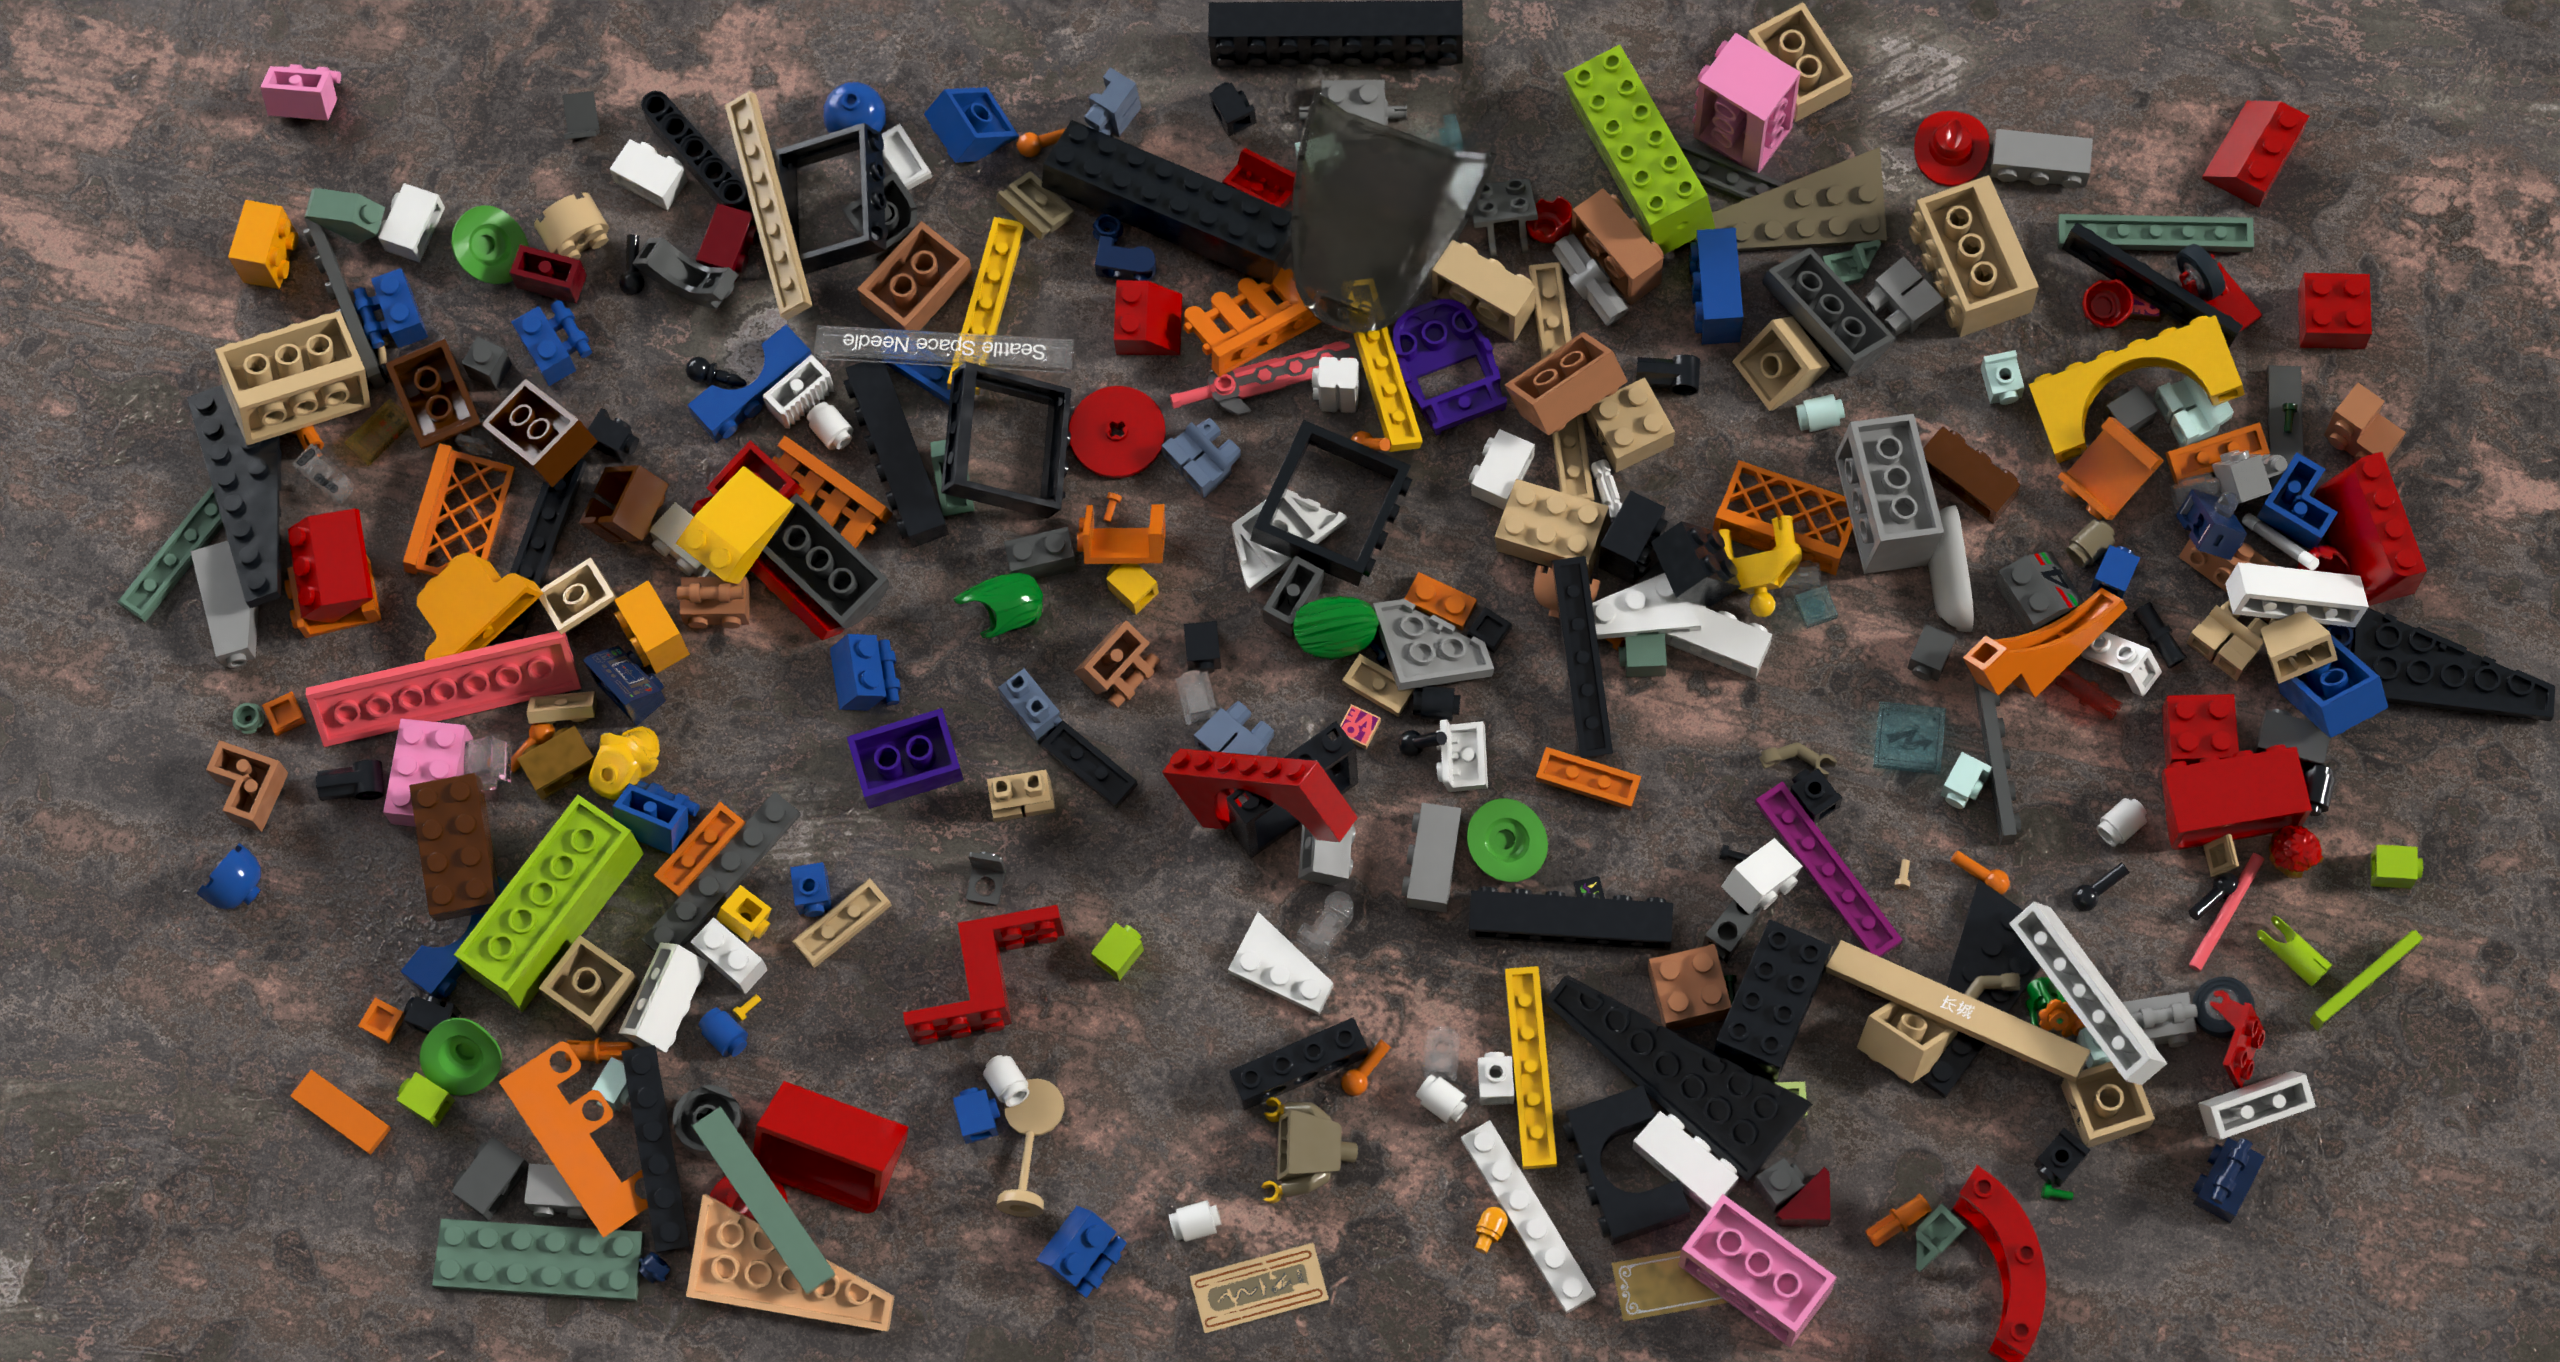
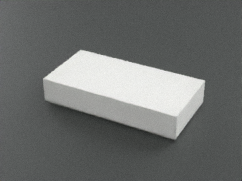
M901 124L882 133L884 141L883 159L892 173L896 172L907 190L932 178L931 171Z

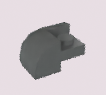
M895 171L884 178V195L887 201L885 208V224L888 229V236L886 238L887 251L871 255L874 259L879 258L898 246L914 229L917 222V207L913 197ZM861 197L842 209L844 216L859 237L863 236Z

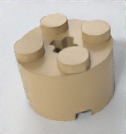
M582 193L584 198L577 199L574 194L567 196L543 211L545 218L541 223L536 219L534 227L549 252L579 259L581 257L580 252L589 247L598 249L608 242L609 239L606 234L609 226L589 193Z

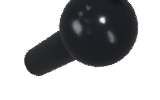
M634 234L627 235L626 272L619 279V286L627 295L640 293L645 285L644 277L639 273V269L632 264L639 254L640 236Z
M1408 730L1400 736L1398 747L1404 755L1413 757L1419 755L1424 748L1444 745L1447 742V736L1444 732L1421 735L1417 731Z
M2121 862L2092 885L2084 884L2078 886L2072 893L2073 905L2081 911L2094 909L2098 904L2099 896L2130 873L2129 870Z
M2231 873L2218 875L2214 879L2213 889L2189 909L2188 912L2191 918L2199 920L2221 899H2227L2236 890L2238 878Z

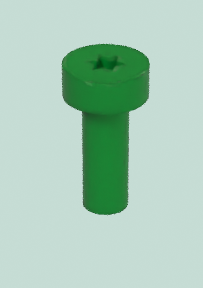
M2044 1183L2041 1198L2049 1199L2051 1196L2072 1201L2073 1192L2052 1188L2051 1184Z

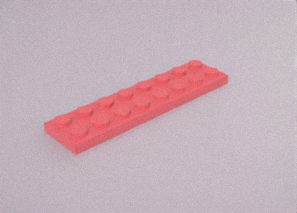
M559 631L307 687L306 698L323 746L327 747L398 731L401 718L438 722L529 701L530 697L556 695L581 689V681L566 632L561 635Z

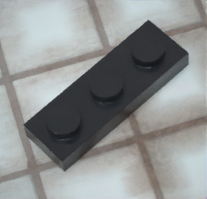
M1063 720L1041 743L1042 749L1116 809L1138 785L1136 779Z

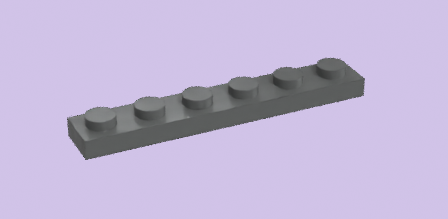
M305 218L308 228L303 229L309 246H316L319 254L314 256L315 262L321 274L327 273L329 281L324 283L331 300L337 299L340 308L335 309V312H341L345 324L349 328L351 338L365 368L366 379L371 381L375 390L383 387L387 383L382 375L371 343L365 335L363 323L356 312L353 298L324 227Z
M1972 675L1986 763L1992 767L1989 781L2000 845L2014 844L2017 833L2021 832V820L2019 813L2013 812L2012 801L2016 800L2014 781H2008L2006 769L2011 767L2008 749H2003L2001 738L2005 737V725L2003 718L1997 717L1996 706H2000V695L1997 696L1978 684Z
M774 791L641 939L643 943L655 953L660 942L678 944L683 947L801 816L800 812Z

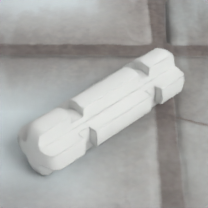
M1603 459L1592 463L1591 471L1594 479H1596V486L1602 504L1609 506L1611 522H1613L1622 503H1619L1620 496L1613 475H1610L1609 463Z

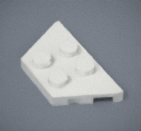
M1288 490L1272 525L1318 544L1346 524L1347 516L1341 512L1335 514L1321 508L1320 503L1311 499L1301 498L1297 493ZM1265 501L1232 524L1234 541L1245 588L1248 593L1252 592L1293 561L1290 557L1250 541L1253 527Z

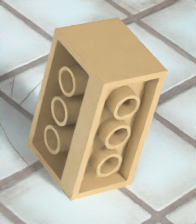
M1989 175L1916 201L1915 210L1912 213V224L1909 227L1912 242L1915 245L1919 244L1922 250L1921 261L1927 273H1932L1935 280L1933 288L1944 299L1947 307L1945 314L1948 324L1951 328H1956L1959 337L2032 312L2039 286Z
M340 311L323 314L315 319L291 324L276 331L261 333L253 338L237 343H229L224 347L215 349L222 385L247 446L371 407L365 368Z

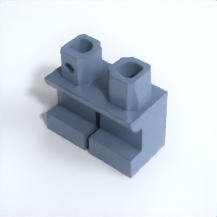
M1110 67L1103 76L1106 89L1102 95L1094 93L1088 97L1091 108L1084 116V119L1092 129L1109 136L1112 132L1120 136L1141 109L1136 83Z
M1211 418L1206 419L1197 426L1191 422L1182 434L1175 439L1171 437L1161 445L1163 457L1182 477L1184 476V479L1203 499L1232 474L1231 466L1241 456L1239 447L1230 439L1218 449L1212 443L1221 435V430Z
M1025 668L998 687L1000 699L1038 745L1062 721L1059 717L1060 711Z
M1237 701L1226 711L1220 708L1194 734L1195 746L1204 751L1266 756V747L1274 737V730L1264 721H1260L1250 732L1243 724L1252 716L1251 711L1240 701Z

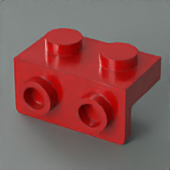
M1244 148L1240 152L1238 164L1225 177L1222 183L1284 209L1293 199L1298 175Z

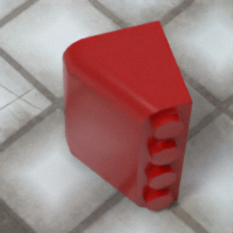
M2383 452L2364 456L2321 485L2316 490L2313 498L2338 512L2324 537L2328 546L2338 549L2348 560L2352 570L2350 575L2361 576L2367 602L2371 606L2415 594L2427 569Z
M2281 744L2271 746L2266 749V752L2253 754L2252 750H2244L2233 754L2231 758L2220 759L2219 756H2209L2201 759L2200 763L2187 765L2185 761H2179L2167 765L2166 769H2163L2161 777L2171 848L2182 850L2200 847L2227 834H2231L2233 841L2274 834L2275 831L2285 826H2303L2312 811L2297 747L2286 748L2285 745Z
M783 1081L756 1125L753 1154L770 1179L858 1212L872 1213L877 1209L884 1196L906 1143L909 1127Z

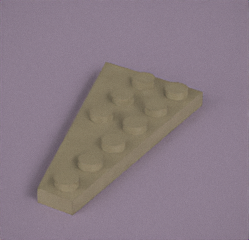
M1880 147L1712 212L1715 229L1736 228L1738 252L1846 246L1879 239L1881 243H1886L1887 232Z

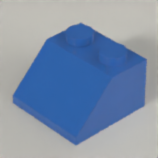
M987 87L944 89L924 113L931 124L932 130L938 135L947 149L948 155L955 163L978 161L1014 141L1019 136Z

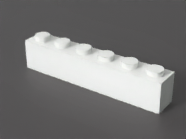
M2033 902L2009 923L2125 1081L2143 1085L2167 1064L2051 907Z

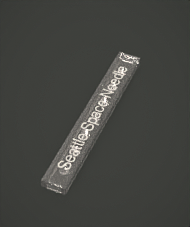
M817 325L814 357L823 360L959 367L963 363L969 362L992 369L1072 373L1074 339Z

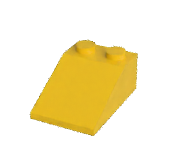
M743 466L693 517L676 544L725 582L740 584L795 504Z

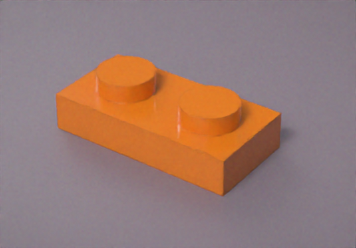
M1420 572L1416 575L1404 598L1415 604L1416 610L1429 616L1435 615L1456 626L1461 631L1464 630L1477 605L1476 598Z

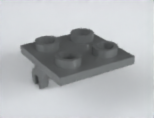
M1511 179L1506 182L1480 183L1476 186L1466 187L1474 228L1486 227L1490 258L1497 257L1493 223L1517 220L1522 254L1528 253L1525 221L1538 220L1530 180Z

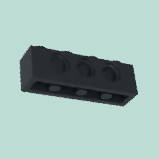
M1354 1017L1229 1070L1230 1079L1245 1111L1267 1101L1270 1097H1277L1365 1059L1368 1055V1048Z

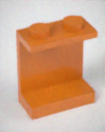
M2108 417L2101 425L2104 430L2067 472H2061L2057 476L2064 482L2061 488L2074 499L2078 496L2088 503L2085 509L2098 520H2101L2103 517L2107 520H2113L2164 461L2117 419Z
M1165 504L1151 505L1149 528H1094L1093 505H1086L1085 517H1079V532H1077V551L1083 552L1084 564L1163 563L1166 536Z
M368 556L367 561L373 599L334 623L301 618L293 567L287 568L289 580H285L284 584L288 598L293 599L294 609L290 610L294 629L299 628L303 636L309 638L381 621L373 570Z

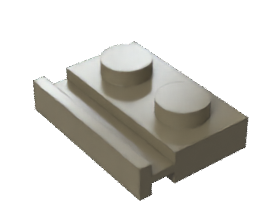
M1031 171L1008 185L1006 190L999 191L996 201L1040 241L1044 238V235L1047 233L1051 234L1070 221L1074 215V210L1058 195L1042 188V181Z

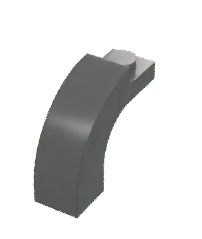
M663 237L649 238L632 263L644 274L669 291L695 304L717 309L722 300L732 293L734 289L733 283L738 277V274L729 267L712 268L694 261L676 249Z

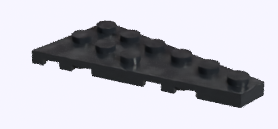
M2371 608L2366 610L2356 627H2354L2352 653L2380 676L2388 703L2550 722L2554 718L2555 686L2520 670L2513 671L2497 664L2496 660L2484 655V657L2467 651V647L2421 627L2414 628L2398 621V617L2388 613L2382 614Z
M1978 880L1946 986L1964 994L1978 976L2019 973L2020 990L1984 989L1977 999L2009 1013L2042 967L2009 924L2024 910L1981 880ZM1958 1031L1930 1072L1918 1080L1943 1098H1946L1986 1043Z

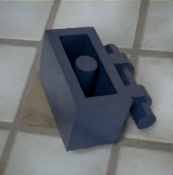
M2228 1137L2223 1146L2216 1144L2207 1160L2208 1163L2212 1164L2208 1175L2206 1176L2201 1173L2192 1192L2198 1194L2193 1204L2231 1223L2245 1199L2265 1156L2252 1150V1142L2245 1138H2240L2236 1142Z

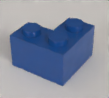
M2296 452L2256 518L2309 549L2317 547L2338 513L2310 496L2323 475L2325 468Z

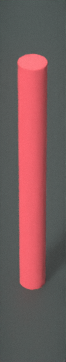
M2252 853L2238 878L2236 890L2227 897L2189 963V967L2193 970L2201 972L2263 864L2265 859L2261 855Z

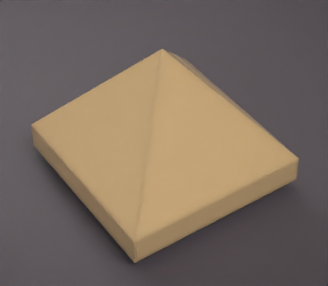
M2231 834L2203 845L2211 877H2216L2239 867Z

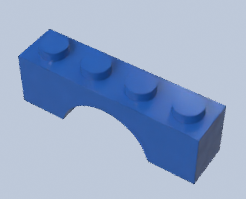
M787 324L762 343L765 362L760 375L754 382L746 387L735 390L722 389L711 385L687 405L695 421L716 443L722 438L726 439L732 436L738 429V425L744 420L755 417L765 404L762 395L812 355L811 350Z
M498 877L501 894L508 883ZM486 913L471 915L470 923L465 933L450 945L443 947L421 945L400 972L410 983L429 996L440 1000L442 997L449 996L456 987L458 977L463 971H466L454 954Z

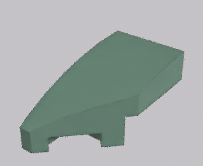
M1879 239L1855 244L1850 251L1822 256L1821 259L1847 286L1859 283L1868 270L1872 259L1881 245V241Z
M1942 1203L1917 1227L1916 1269L1919 1272L1923 1271L1967 1229Z

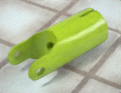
M2272 916L2271 922L2283 933L2287 943L2275 941L2262 930L2257 931V937L2308 985L2313 987L2332 967V964L2281 918Z

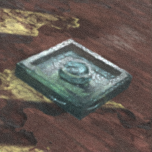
M1879 701L1873 768L1939 775L1946 708Z

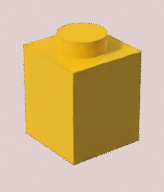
M1114 564L1107 574L1108 590L1135 615L1159 593L1157 581L1138 564Z

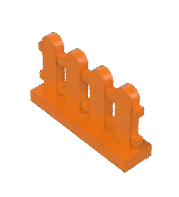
M1281 268L1271 285L1266 282L1257 284L1251 278H1243L1238 282L1239 295L1231 298L1225 292L1213 294L1211 297L1212 309L1204 312L1198 306L1188 307L1184 313V330L1187 334L1192 332L1196 334L1204 344L1202 345V351L1206 355L1212 353V370L1218 377H1221L1325 321V299L1319 292L1313 294L1309 289L1303 291L1293 280L1294 272L1290 268L1286 270ZM1273 289L1283 302L1276 305L1266 293ZM1247 304L1257 316L1250 320L1241 310L1240 306ZM1221 318L1230 331L1223 333L1213 321Z
M784 436L777 445L784 454L780 459L774 456L772 460L791 478L800 483L799 485L805 490L800 497L810 506L817 496L824 500V504L817 513L832 527H834L842 514L850 519L840 534L855 549L868 532L874 535L877 528L873 524L877 519L886 524L893 515L885 505L787 436ZM802 465L809 470L805 477L797 472ZM827 483L835 488L831 494L823 490ZM852 501L860 506L856 512L848 508Z

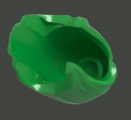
M1011 573L993 577L953 598L957 604L977 601L984 605L988 611L991 624L988 629L980 632L982 638L986 639L993 638L1009 630L1023 629L1035 625L1041 617L1043 608V594L1040 587L1032 576L1023 573Z
M1343 596L1327 597L1307 603L1296 611L1293 621L1295 639L1303 652L1329 660L1351 656L1362 651L1372 643L1379 626V619L1370 604L1355 597Z

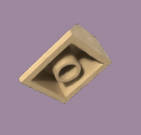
M1793 316L1771 320L1732 361L1769 411L1776 409L1809 388L1830 367V364Z
M591 557L541 588L543 595L539 597L561 635L565 632L568 633L615 603L614 599L617 598Z
M1891 1001L1868 1016L1857 1048L1867 1054L1873 1061L1879 1062L1895 1072L1899 1078L1913 1083L1930 1072L1958 1031Z

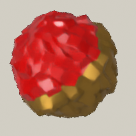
M2291 825L2280 828L2274 832L2271 844H2269L2271 864L2289 878H2302L2304 871L2323 861L2321 841L2303 826Z

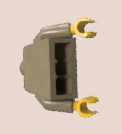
M1275 1097L1267 1099L1266 1103L1268 1106L1278 1107L1276 1112H1265L1264 1115L1271 1122L1279 1121L1277 1180L1283 1182L1282 1185H1277L1273 1181L1264 1182L1261 1186L1263 1189L1275 1187L1276 1192L1273 1197L1264 1198L1263 1200L1274 1204L1281 1199L1282 1195L1292 1197L1310 1193L1327 1184L1330 1177L1340 1171L1341 1162L1354 1163L1358 1154L1357 1144L1341 1141V1125L1332 1121L1331 1117L1314 1103L1287 1101L1285 1105H1282Z

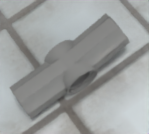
M1575 234L1562 237L1556 242L1552 251L1570 275L1569 281L1584 300H1588L1605 325L1609 326L1625 316L1626 312L1630 309L1610 284L1611 279L1595 258L1592 259Z

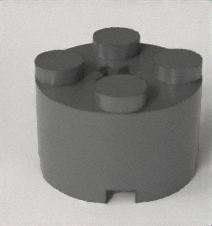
M704 1085L691 1092L688 1091L679 1099L673 1112V1124L678 1138L688 1152L703 1160H714V1158L692 1125L720 1106L743 1139L746 1133V1118L741 1107L730 1092L716 1085Z

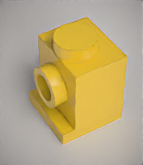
M740 885L720 907L716 920L748 943L753 936L760 939L769 928L771 923L767 919L772 908Z

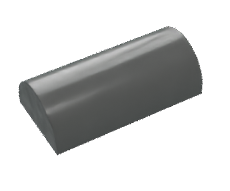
M1811 247L1769 269L1763 278L1762 284L1850 377L1858 375L1870 367L1887 351L1896 339Z
M796 493L790 499L795 505L767 543L763 552L843 628L852 627L864 619L878 605L888 589L889 580Z

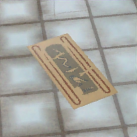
M1314 1243L1190 1276L1204 1333L1329 1300Z

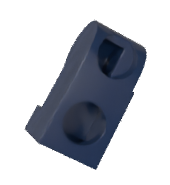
M1100 236L1095 261L1096 276L1121 280L1149 281L1156 273L1155 255L1151 249L1145 246H1138L1133 249L1114 246L1113 237Z

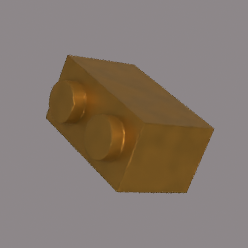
M575 725L571 728L566 727L556 731L552 735V739L541 745L535 744L528 747L522 753V756L517 758L541 800L589 774L595 759Z

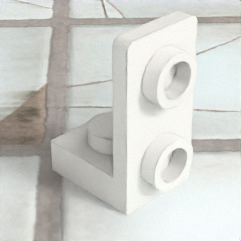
M2106 631L2081 653L2082 657L2122 673L2132 692L2144 697L2162 673L2149 648Z

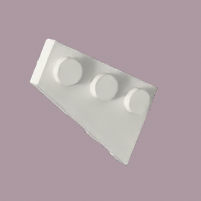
M1665 573L1592 603L1597 639L1637 636L1638 633L1649 632L1663 634L1671 633V630L1683 629L1697 631L1701 630L1702 627L1690 601L1675 597Z
M1257 912L1228 969L1229 974L1316 1015L1320 1014L1334 987L1333 982L1259 912Z

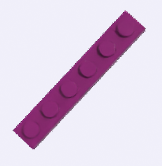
M1783 781L1755 799L1756 806L1867 952L1882 957L1902 943L1903 939Z

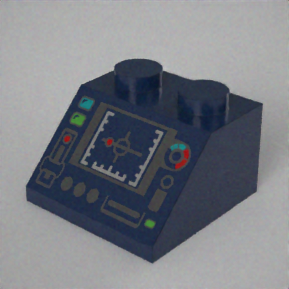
M618 645L589 655L583 660L594 682L635 726L639 725L666 701L661 692L664 688L663 684L653 673L647 676L640 669L643 663L631 650L625 653Z

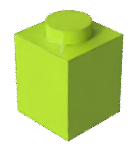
M2379 844L2375 846L2371 853V886L2412 889L2418 878H2422L2423 859L2418 858V847Z
M1115 922L1091 952L1093 962L1120 981L1144 951L1142 941L1140 940L1142 936L1131 926L1126 925L1123 928Z
M415 1072L412 1078H407L398 1090L399 1097L396 1099L403 1108L437 1128L455 1102V1099L449 1092Z

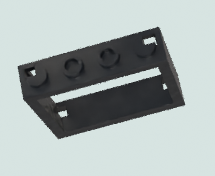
M865 123L771 151L804 275L887 251L886 238L888 236V229L885 224L887 201L884 195L885 169L882 155L884 141L881 133ZM860 149L863 236L800 254L797 168Z
M965 362L952 372L941 493L1046 519L1060 511L1062 500L1066 498V494L1063 491V483L1068 471V462L1065 461L1066 448L1071 439V433L1068 431L1069 418L1073 411V407L1070 406L1071 388ZM975 387L1048 405L1040 498L967 481Z
M1303 420L1256 520L1250 541L1292 559L1298 556L1324 570L1327 574L1359 586L1363 575L1369 577L1372 573L1376 560L1371 557L1375 549L1381 551L1389 534L1384 531L1387 522L1393 524L1401 506L1397 505L1396 502L1399 495L1406 497L1413 480L1408 477L1411 465ZM1309 444L1394 480L1357 561L1272 525Z
M1337 721L1283 757L1318 761L1341 795L1359 783L1356 746ZM1330 733L1332 735V740L1328 736V734ZM1339 765L1340 773L1335 776L1331 769ZM1238 789L1226 797L1231 832L1250 858H1253L1301 824L1300 821L1285 809L1253 792ZM1244 794L1247 801L1240 808L1235 799Z

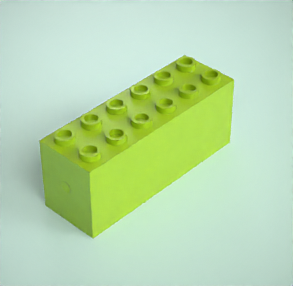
M1619 44L1563 73L1575 113L1635 218L1642 226L1649 242H1656L1665 255L1695 239L1697 230L1715 229L1706 191L1621 45Z
M577 795L455 952L454 956L469 976L520 1012H523L538 993L543 981L578 936L584 933L644 853L631 830L580 795Z

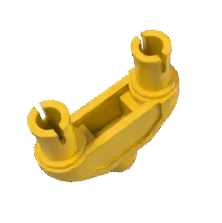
M1790 515L1780 516L1781 520L1778 517L1771 520L1776 547L1773 550L1743 557H1734L1731 530H1719V534L1725 542L1724 550L1727 557L1734 563L1738 571L1736 576L1741 585L1738 589L1748 594H1754L1750 600V609L1757 617H1767L1773 613L1776 602L1767 591L1781 588L1802 559V549L1795 542L1793 517Z

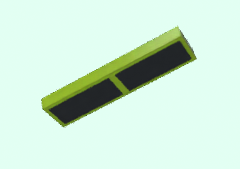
M2416 930L2409 932L2316 1010L2309 1023L2317 1031L2413 952L2424 938Z

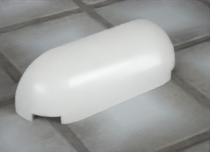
M1952 505L1939 511L1944 534L1928 563L1935 609L1940 618L1942 617L1948 624L1956 627L1958 631L1972 632L1974 614L1971 584L1960 516L1956 505Z

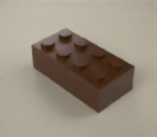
M476 773L409 785L429 915L438 922L486 913L500 896V889L482 779Z

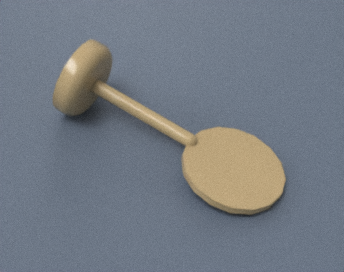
M1039 1078L1027 1080V1088L1030 1093L1023 1102L1012 1107L1004 1104L1005 1117L1010 1127L1019 1134L1026 1135L1018 1189L1003 1191L997 1198L996 1207L1000 1211L1013 1216L1035 1217L1043 1214L1044 1200L1038 1194L1027 1191L1034 1136H1041L1053 1130L1061 1121L1065 1110L1064 1098L1059 1089L1050 1081Z

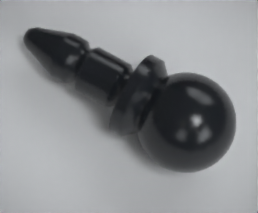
M694 357L686 365V374L694 382L706 380L707 384L711 385L713 380L723 384L727 383L730 386L746 385V381L737 374H730L728 371L721 369L717 370V363L713 362L710 364L703 357Z

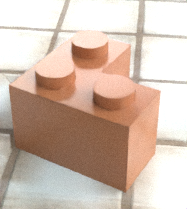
M2357 383L2335 410L2324 436L2328 438L2329 443L2338 450L2347 451L2355 457L2356 461L2364 456L2383 452L2387 462L2401 444L2406 432L2379 414L2385 401L2360 383Z
M219 740L206 771L215 782L232 787L223 812L232 822L262 832L288 776V772L278 760Z

